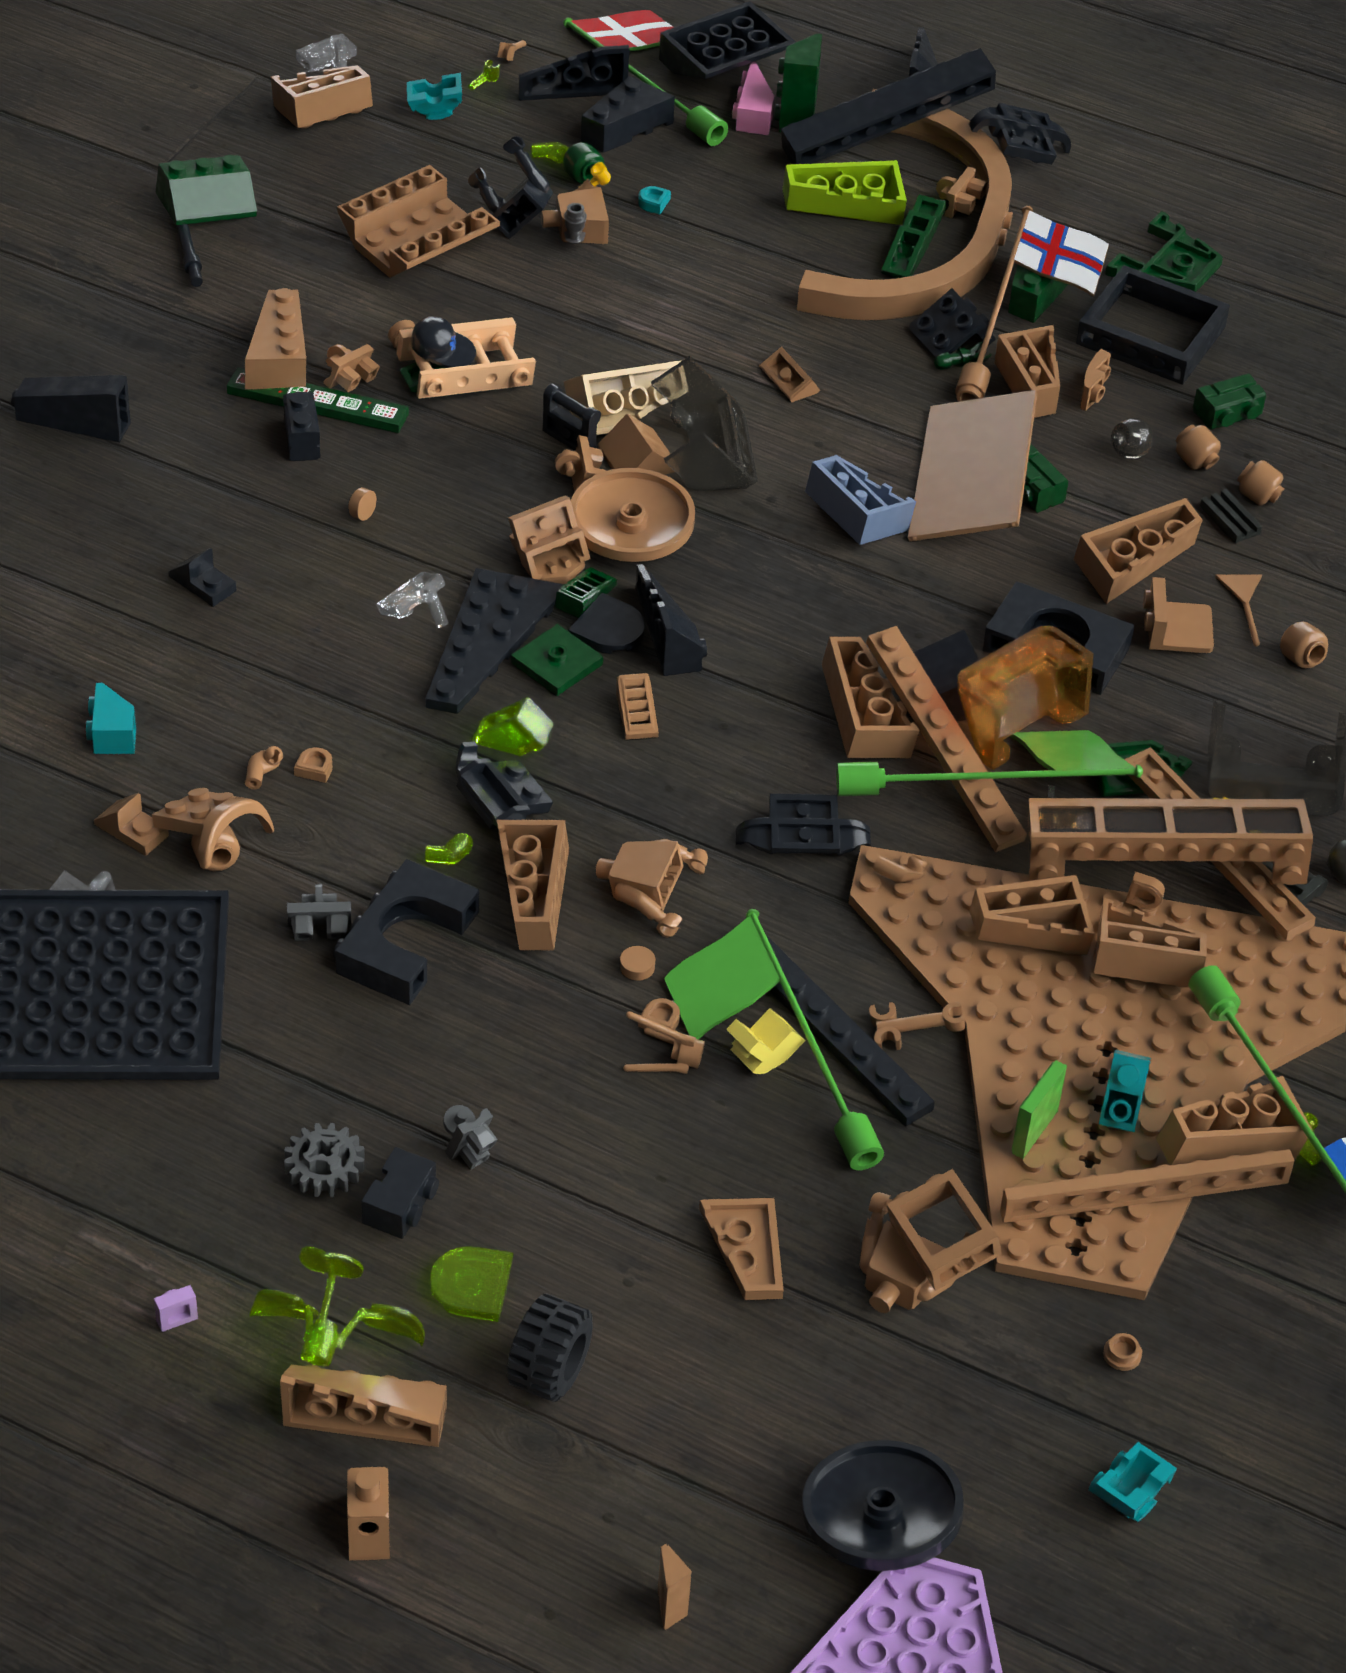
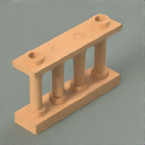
M513 317L451 324L456 333L467 337L474 344L477 364L433 369L428 360L417 355L412 349L411 337L413 329L399 330L397 345L399 360H415L420 369L417 388L418 399L533 384L536 361L534 358L518 359L514 352L516 323ZM500 350L506 361L490 363L485 352Z

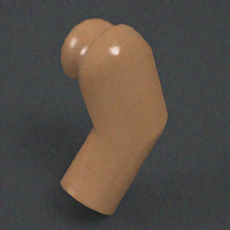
M270 746L267 750H262L251 756L245 779V785L248 788L259 789L261 787L263 775L280 765L283 759L282 750L276 746Z

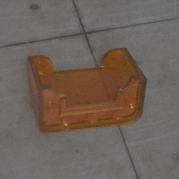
M1040 626L963 669L957 677V689L975 750L981 762L992 770L1006 763L1010 758V747L1003 740L1045 715L1062 724H1069L1089 714L1094 653L1061 630L1052 626Z

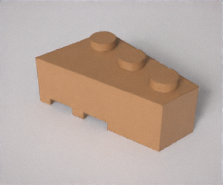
M358 65L324 69L323 75L306 77L305 72L297 73V78L280 80L279 75L270 76L274 107L297 128H308L314 123L324 120L332 121L337 119L338 116L348 113H359L363 109L373 106L370 76Z
M1053 325L998 335L994 363L1012 393L1036 390L1037 401L1034 418L1056 414L1060 379L1058 361H1056L1055 355L1056 344L1053 337Z
M1077 875L975 888L969 911L978 940L1088 955L1095 933Z
M1103 898L1097 929L1094 974L1189 988L1188 983L1191 977L1205 966L1207 934L1165 920L1164 924L1144 918L1145 912L1134 908L1133 912L1130 913L1113 907L1114 901Z

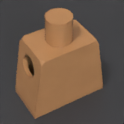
M350 1468L347 1470L349 1561L390 1559L388 1468ZM362 1523H375L376 1531L370 1533L363 1532Z

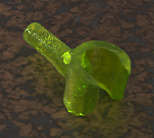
M486 60L483 73L468 85L469 89L474 90L485 81H497L499 79L500 65L492 67L493 61Z

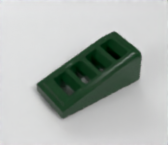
M590 567L567 582L556 592V608L579 618L601 593L607 595L617 585V579Z

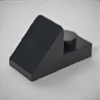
M211 548L191 556L169 571L170 578L213 607L236 592V581L214 567L213 551Z

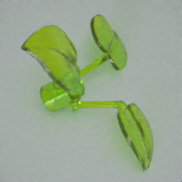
M312 1246L303 1247L299 1258L306 1268L312 1271L328 1273L319 1319H317L319 1316L318 1310L311 1305L304 1304L302 1298L271 1289H263L256 1294L250 1311V1317L287 1316L305 1319L306 1331L303 1338L305 1342L301 1358L317 1366L331 1365L335 1348H343L346 1338L360 1320L372 1328L411 1338L419 1343L421 1347L425 1339L423 1325L414 1314L402 1308L385 1304H372L370 1310L360 1308L339 1335L337 1332L338 1326L327 1320L336 1275L352 1279L359 1278L363 1274L364 1267L359 1261L338 1252H325L323 1249Z

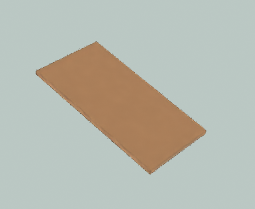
M1036 390L930 406L914 498L916 505L908 533L909 542L1019 526L1037 401Z

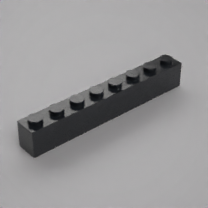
M981 48L966 52L957 58L941 62L925 71L916 72L910 77L892 82L883 88L867 92L856 99L840 103L836 107L824 112L815 113L809 118L789 124L781 129L782 148L792 164H813L994 90L996 70Z

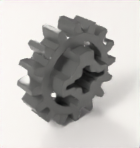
M315 1123V1131L310 1132L308 1129L302 1128L301 1138L295 1136L290 1138V1147H285L284 1149L285 1173L289 1174L292 1185L300 1182V1192L304 1193L311 1188L314 1189V1197H319L321 1191L327 1190L328 1195L334 1197L336 1188L347 1192L348 1181L356 1184L359 1182V1173L365 1170L364 1146H359L358 1135L349 1137V1128L344 1127L338 1132L335 1131V1123H330L328 1129H322L319 1123Z

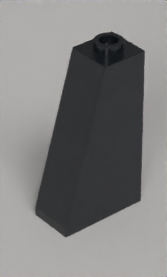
M123 375L24 378L20 387L13 391L11 405L15 408L17 421L120 443L131 424L127 376Z

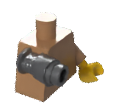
M597 162L592 166V179H586L572 192L561 193L557 196L556 210L541 211L542 228L558 227L561 240L571 244H608L609 219L602 189L597 187L598 184L605 185L609 183L611 178L603 162Z

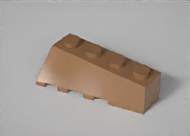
M291 1364L281 1376L283 1426L439 1447L447 1409L446 1385H439L432 1381L402 1380L390 1375L381 1377L365 1375L353 1370L336 1371L321 1369L315 1365L299 1366Z

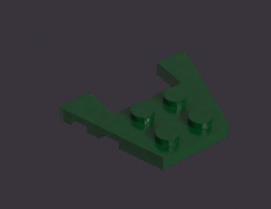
M1161 211L1149 223L1147 232L1168 242L1146 264L1119 253L1107 265L1105 275L1115 277L1125 265L1196 292L1221 267L1223 256L1201 239H1192L1186 234L1184 226L1180 223L1175 226L1169 221V215Z

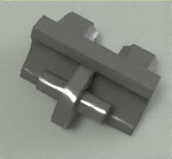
M315 884V894H302V903H287L288 926H292L294 940L309 941L313 939V925H327V939H345L348 924H352L351 901L337 902V893L323 894V884Z
M455 1105L446 1111L443 1118L445 1130L452 1135L445 1153L451 1161L461 1156L470 1170L489 1158L490 1153L488 1150L498 1140L488 1127L493 1115L487 1108L482 1110L479 1117L475 1119L474 1113L468 1107Z

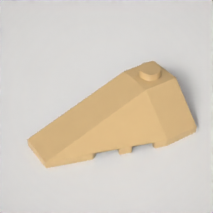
M682 360L586 374L564 381L566 395L588 408L594 407L601 412V418L597 424V435L608 434L626 414L636 419H641L649 412L688 390ZM572 413V415L582 420V418Z

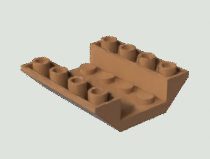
M431 165L337 206L338 214L355 249L389 278L500 226V221L483 207L467 214L447 198V178Z

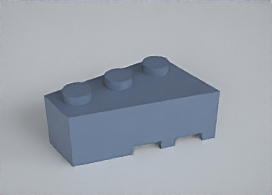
M838 455L813 461L805 492L859 545L908 531L916 505L915 500L910 497L904 500L891 493L892 487L886 483L879 486L867 479V472Z

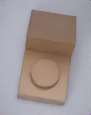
M139 793L117 800L94 820V825L145 856L169 836L167 829L154 827L153 818L142 812L141 795Z

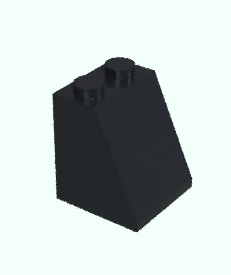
M964 629L913 652L956 722L997 716L1002 713L984 668Z

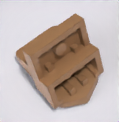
M566 495L508 517L512 529V534L510 535L511 543L519 554L521 564L531 578L566 584L578 576L585 568V561L591 559L583 530L577 525L571 500Z

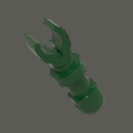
M983 342L976 344L968 350L960 348L957 349L956 353L949 354L947 352L939 354L934 361L936 368L944 370L956 364L964 366L969 361L977 362L979 356L977 352L982 347ZM989 353V355L985 356L983 362L988 361L992 354Z

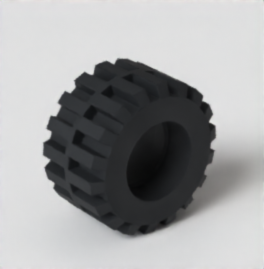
M547 1293L539 1296L525 1313L513 1339L507 1365L509 1384L549 1401H559L575 1382L585 1361L593 1329L591 1311Z

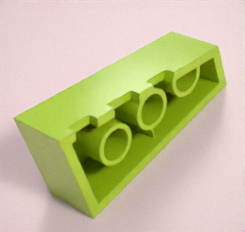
M897 160L791 164L785 167L783 194L787 210L903 225L907 200Z

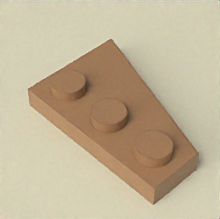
M774 1198L700 1200L699 1210L744 1300L783 1299L784 1290Z

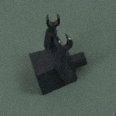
M519 136L512 137L503 145V148L508 153L516 156V162L527 178L514 188L505 199L499 197L493 187L488 185L485 171L481 167L468 178V183L471 187L480 189V195L488 209L493 211L492 215L500 221V226L497 228L508 239L545 208L553 194L549 181L535 165L528 152H524L525 143Z

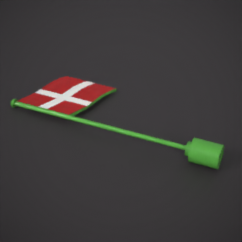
M651 10L629 11L582 20L566 18L563 21L566 28H572L597 48L629 45V51L660 46V32L674 28ZM629 65V72L641 81L664 91ZM675 99V106L687 114V129L710 146H716L725 139L728 133V125L724 120L705 106L700 105L690 110Z

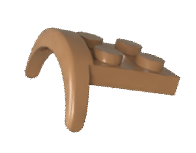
M207 788L193 789L188 792V796L180 800L168 802L165 804V808L152 814L153 824L156 828L201 836L199 864L202 869H207L211 866L212 854L218 838L229 823L237 817L250 813L260 821L267 833L274 832L270 815L258 801L236 797L233 793L209 792Z

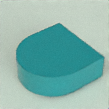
M656 186L645 187L639 191L638 205L645 211L660 215L671 199V191Z

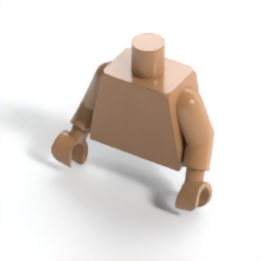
M669 839L626 842L622 844L615 860L604 858L598 860L596 876L599 879L610 881L613 897L617 901L636 908L651 921L654 919L658 922V932L663 937L669 938L680 928L677 926L682 921V917L676 913L666 914L663 910L684 867L683 862L687 863L694 872L704 874L708 855L703 849H694L689 852L686 847L678 844V841H671Z
M877 1192L873 1194L870 1201L869 1211L872 1212L871 1219H867L859 1263L860 1269L866 1274L865 1287L873 1292L869 1302L875 1310L881 1313L889 1312L894 1303L908 1310L914 1309L921 1301H929L951 1287L955 1280L936 1291L934 1290L891 1222L887 1220L883 1224V1217L888 1213L887 1204L893 1200L889 1199L891 1195ZM966 1232L963 1239H965L966 1237H968V1236H970V1235H972V1234H970L969 1232ZM919 1236L932 1256L946 1249Z

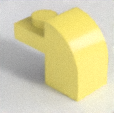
M771 1008L751 1028H748L737 1019L727 1028V1031L735 1038L732 1042L733 1047L730 1050L755 1074L767 1073L783 1064L806 1041L783 1017Z

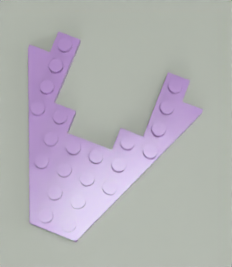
M935 1557L913 1567L882 1571L791 1673H1003L982 1571Z

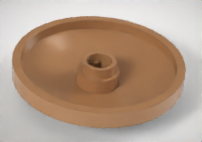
M619 468L596 474L584 481L576 489L571 499L578 527L583 530L587 548L601 556L614 560L642 562L662 558L681 548L690 538L694 529L695 506L688 491L674 479L652 470Z

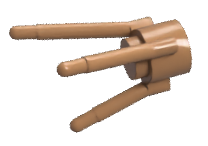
M631 1011L626 1013L627 1018L648 1027L644 1029L645 1034L673 1044L671 1059L677 1060V1063L626 1064L623 1067L624 1071H676L687 1074L689 1067L699 1068L705 1041L682 1034Z

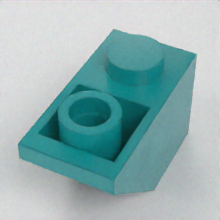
M96 683L95 696H89L88 701L89 716H93V719L86 722L87 740H93L94 754H135L136 719L134 706L104 683Z
M1115 1050L1100 1115V1125L1135 1132L1149 1070L1150 1057Z

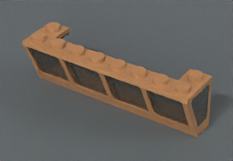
M1029 798V881L1063 877L1065 860L1273 861L1272 884H1307L1313 833L1304 799Z

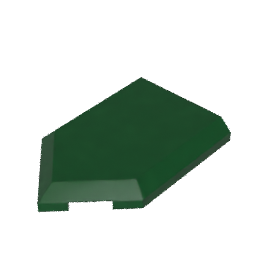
M1154 740L1108 744L1122 759L1129 758L1151 747L1179 777L1186 772L1193 762L1182 755L1177 757L1164 750L1163 745ZM1128 775L1095 776L1101 796L1145 793Z

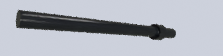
M188 224L176 225L184 253L183 265L185 272L189 274L191 284L198 287L203 283L200 272L202 264L199 256L195 253Z

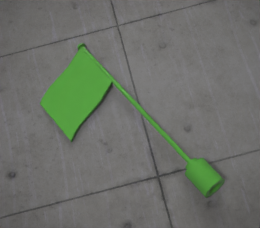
M1089 730L1009 732V737L1022 744L1036 761L1048 770L885 775V768H879L878 762H843L836 765V786L838 796L879 795V789L885 788L886 782L1109 775H1136V778H1139L1143 774V768L1140 765H1136L1135 768L1119 757L1102 738Z
M750 909L746 913V919L723 938L686 958L665 976V983L674 1003L679 1007L680 1017L689 1036L700 1039L714 1026L752 1005L780 982L843 1115L835 1125L834 1132L848 1163L854 1170L869 1169L882 1160L884 1150L867 1115L848 1111L759 922V912L756 909Z

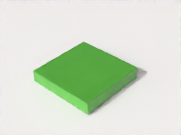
M1057 1060L1052 1062L1020 1105L1011 1149L1012 1154L1024 1159L1058 1112L1067 1065Z

